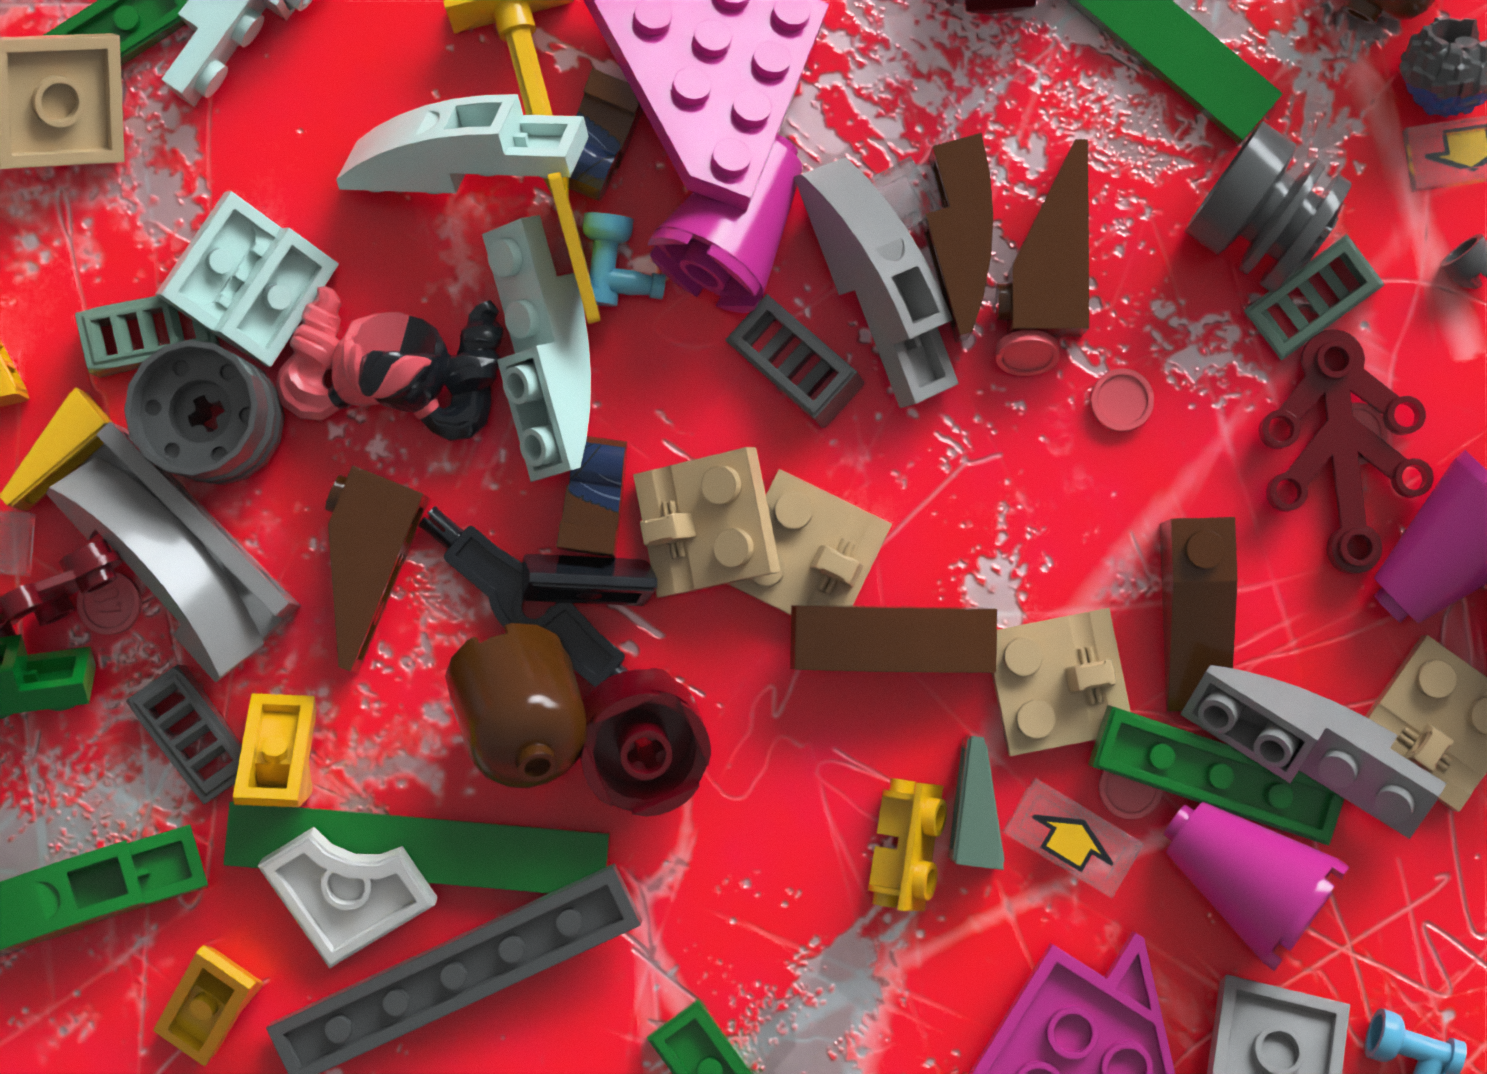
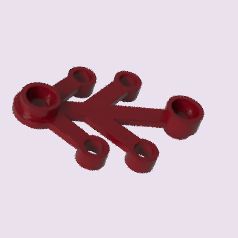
M1330 329L1320 332L1306 343L1301 354L1303 379L1278 410L1267 414L1261 420L1258 432L1261 441L1269 448L1283 449L1292 445L1300 434L1299 421L1322 395L1324 396L1325 423L1287 471L1271 479L1266 488V497L1269 504L1276 510L1287 512L1299 508L1307 499V486L1331 457L1340 527L1328 539L1327 556L1337 570L1346 574H1358L1372 569L1378 563L1382 554L1381 539L1373 528L1367 526L1358 454L1391 480L1393 489L1399 495L1406 498L1417 497L1428 492L1432 487L1434 474L1427 462L1417 458H1405L1353 416L1351 393L1381 413L1387 429L1393 434L1400 436L1416 432L1423 426L1426 419L1424 405L1412 396L1399 397L1364 369L1365 354L1358 340L1345 331ZM1334 349L1343 355L1344 366L1341 371H1332L1326 367L1324 355L1327 350ZM1400 404L1410 407L1414 413V421L1410 427H1403L1395 420V409ZM1272 419H1283L1289 425L1290 432L1285 441H1278L1270 435L1269 424ZM1407 467H1414L1421 473L1422 483L1416 490L1409 489L1403 483L1402 474ZM1283 480L1292 482L1297 488V497L1291 504L1282 502L1277 496V486ZM1353 536H1359L1367 543V553L1361 560L1351 557L1348 553L1347 544Z
M106 540L90 543L71 552L59 561L63 573L20 586L0 597V638L17 635L13 626L32 612L40 626L54 623L74 612L75 608L69 598L78 590H80L82 595L94 592L118 578L114 569L124 561L118 551L112 552Z

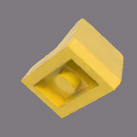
M251 693L233 792L234 805L300 807L312 795L313 786L309 757L317 714L315 696Z
M202 945L193 957L153 1031L205 1067L219 1050L238 1015L260 990L264 982L215 948Z

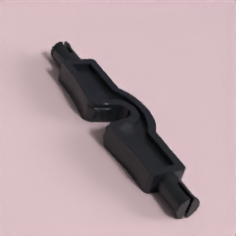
M434 506L427 514L443 526L445 532H442L426 517L421 520L418 527L424 529L447 549L444 554L445 561L489 597L491 609L503 628L506 624L510 623L534 624L557 634L562 647L571 658L573 669L594 687L615 674L629 671L622 665V662L625 660L624 653L601 635L572 603L556 602L540 618H528L523 610L525 599H522V562L497 547L475 527L468 526L465 530L461 529L442 513L437 506Z

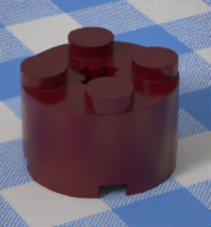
M663 669L629 670L607 678L597 685L589 695L583 698L582 702L587 724V741L583 744L580 759L583 773L590 789L602 802L611 807L614 805L631 811L632 815L648 817L670 812L692 798L700 786L699 781L707 765H709L711 745L698 705L684 685L671 677ZM643 737L651 741L649 745L639 747V744L636 742L637 739Z

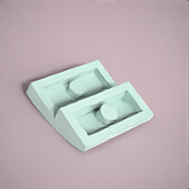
M225 191L155 295L261 364L271 367L302 321L301 316L305 306L316 299L317 287L326 285L339 263L291 228L280 227L234 192Z

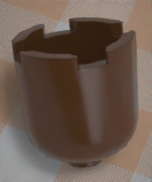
M510 623L504 626L506 634L490 637L481 643L478 642L477 637L467 640L451 657L445 679L451 706L468 755L474 765L486 778L509 788L528 789L548 784L563 776L578 761L583 744L587 741L586 714L571 658L562 647L557 634L534 624Z

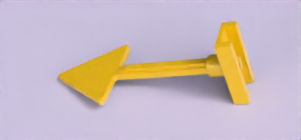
M443 0L454 34L496 23L500 39L506 41L509 47L526 115L553 116L532 35L536 31L532 13L571 3L574 0ZM560 172L549 174L548 178L543 179L555 201L588 324L601 321L578 228L569 202V177H562Z

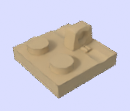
M113 33L0 37V169L125 162L120 36Z
M744 447L633 474L642 517L640 527L643 542L648 548L651 568L657 577V598L675 596L781 572L756 447Z
M779 469L766 494L781 572L727 585L791 615V605H853L892 523Z
M1110 608L997 630L996 673H992L1008 756L1096 740L1107 705L1131 712Z
M1421 635L1365 717L1397 735L1390 749L1444 781L1446 785L1438 801L1452 811L1460 812L1476 786L1487 773V677L1430 636Z

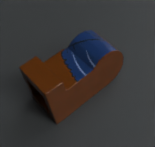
M592 68L583 90L584 97L576 115L584 116L589 137L571 177H569V189L594 200L601 201L616 169H619L644 110L628 82Z
M587 436L581 467L570 471L569 485H566L562 520L559 525L556 546L560 550L616 558L627 462V441Z

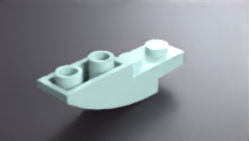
M188 0L178 15L195 33L162 77V81L176 95L194 107L202 95L208 98L220 87L228 72V67L225 64L239 45L246 47L257 36L264 23V16L261 14L266 7L287 21L295 9L299 11L304 10L312 0Z
M518 94L455 98L424 105L399 114L373 128L356 141L336 181L339 190L441 194L456 193L465 174H479L481 176H538L548 178L549 174L560 172L562 177H571L589 136L584 116L523 115Z
M540 215L520 218L483 233L482 236L488 254V263L493 272L503 308L505 324L515 354L498 359L497 362L503 380V389L508 398L520 441L521 454L525 459L530 481L533 482L581 467L590 415L591 367L584 307L575 274L556 275Z

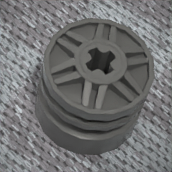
M1262 121L1218 179L1193 215L1184 232L1217 255L1229 247L1239 235L1248 240L1250 243L1242 257L1239 270L1247 275L1265 253L1271 256L1273 260L1262 276L1260 285L1273 293L1287 278L1303 269L1326 240L1339 219L1338 216L1343 201L1352 186V182L1338 174L1320 195L1313 192L1312 188L1321 176L1326 164L1317 159L1296 179L1287 174L1286 170L1293 158L1297 144Z
M186 340L163 346L144 360L128 385L124 408L129 436L146 459L167 472L184 476L197 482L226 485L246 480L267 465L281 443L285 420L277 388L265 371L215 343ZM213 405L224 409V412L216 417L218 424L216 430L204 425V422L212 418L210 407Z

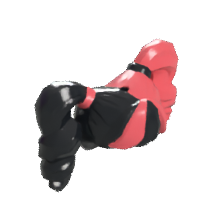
M317 287L316 299L305 306L301 316L302 324L296 328L290 341V346L294 353L279 369L276 388L282 406L301 420H324L340 409H347L351 405L371 406L381 404L395 410L412 412L432 433L448 441L471 439L487 425L491 408L490 386L497 379L496 371L499 368L497 360L501 359L496 349L502 342L504 330L496 321L499 310L491 300L475 306L468 316L467 325L461 330L460 346L457 355H450L439 331L424 319L401 312L375 313L351 321L343 338L339 340L336 335L341 322L338 315L341 307L340 298L330 287ZM332 369L333 383L328 388L325 376L328 370ZM446 386L452 394L451 405L442 408L439 406L437 396L443 387Z

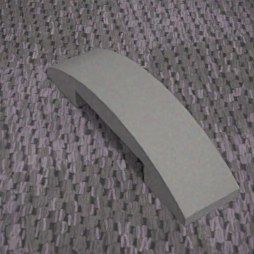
M95 457L48 488L46 494L84 537L90 540L99 533L115 551H118L124 562L177 619L180 626L173 636L215 682L219 681L262 648L264 642L256 624L237 591L215 560L189 529L161 501L130 476L106 461Z

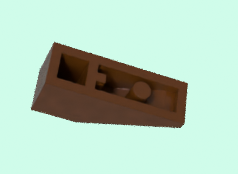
M1075 139L1007 273V282H997L996 319L1007 320V334L1020 330H1039L1049 333L1053 337H1082L1089 329L1088 139Z
M353 465L348 477L339 475L336 478L329 492L325 510L332 512L328 523L338 667L350 672H360L430 498L421 492Z
M1235 517L1173 518L1160 523L1166 712L1183 711L1210 665L1233 668L1238 582Z

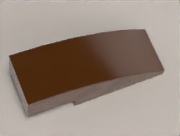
M982 133L932 146L928 158L943 209L925 213L921 225L939 288L953 319L949 323L955 343L968 340L973 331L984 297L992 253L993 202L990 170Z
M791 605L790 669L996 673L997 609L917 607L907 605Z

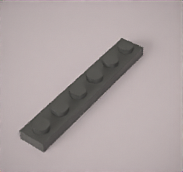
M613 863L270 1022L266 1030L288 1074H320L641 926L642 918L616 864Z

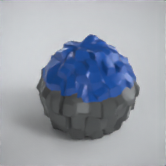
M1435 17L1434 22L1423 26L1418 34L1411 36L1406 51L1401 55L1402 62L1399 65V69L1406 82L1407 91L1413 95L1415 103L1422 106L1428 115L1438 114L1446 118L1449 115H1458L1461 112L1466 115L1473 112L1475 106L1482 105L1487 100V39L1482 42L1478 39L1477 19L1464 18L1461 20Z

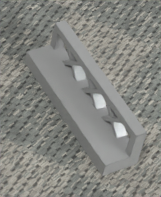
M110 421L96 434L104 444L81 466L98 457L130 476L161 501L197 538L224 572L245 604L263 642H265L301 605L170 472L165 471L142 455L130 438L129 431L126 428Z

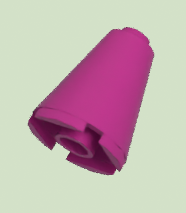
M780 135L777 136L747 211L693 192L650 237L647 246L655 245L649 254L652 261L668 278L696 297L705 288L721 296L715 305L719 308L738 313L755 311L760 300L763 298L797 189L794 177L800 175L803 170L802 163L797 157L798 151L796 147L786 138Z
M1466 450L1457 458H1454L1374 576V579L1382 588L1373 596L1399 623L1408 615L1417 623H1420L1487 584V470Z
M1201 802L1195 810L1185 804L1163 833L1165 837L1172 841L1166 851L1167 855L1257 957L1273 971L1282 963V958L1273 953L1277 946L1280 944L1291 951L1331 896V890L1335 885L1329 882L1327 877L1332 873L1342 880L1350 868L1338 858L1206 802Z

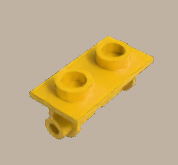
M891 778L889 790L883 789L877 834L899 837L897 849L875 846L868 884V891L874 892L872 904L897 908L899 911H925L926 900L932 898L938 878L937 865L932 862L935 839L942 834L947 819V804L942 799V785Z

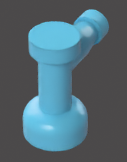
M586 212L584 213L582 228L585 236L593 240L589 276L597 305L616 307L619 294L649 295V298L662 300L666 279L664 274L652 273V276L634 270L616 268L618 244L627 242L632 236L634 219L616 214Z
M1383 1008L1378 1009L1372 1017L1364 1045L1366 1057L1380 1062L1391 1061L1398 1054L1418 1060L1413 1074H1460L1467 1054V1046L1464 1041L1449 1038L1446 1042L1406 1030L1405 1023L1399 1014Z

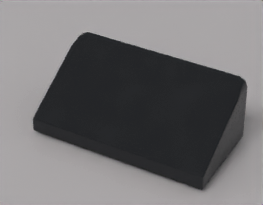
M525 554L522 559V599H525V601L645 606L657 589V577L649 562L642 559Z

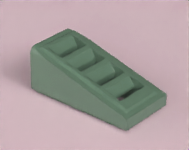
M1345 233L1313 257L1303 269L1287 278L1275 292L1268 291L1247 307L1244 312L1282 361L1385 284L1354 242ZM1338 256L1360 284L1351 292H1349L1329 265ZM1317 272L1320 273L1339 298V301L1330 308L1308 280ZM1296 287L1300 289L1319 315L1310 323L1288 296V293ZM1276 302L1299 330L1290 338L1287 337L1267 310Z
M158 296L75 312L87 369L90 374L98 378L138 369L144 360L163 346L186 341L178 310ZM163 313L170 340L169 344H159L153 318L154 314ZM138 320L144 349H133L127 321ZM192 320L196 338L190 340L215 343L220 346L218 336ZM112 326L118 354H107L101 327Z
M965 735V738H962L948 857L952 862L959 865L1004 870L1003 863L1005 859L988 748L984 737Z

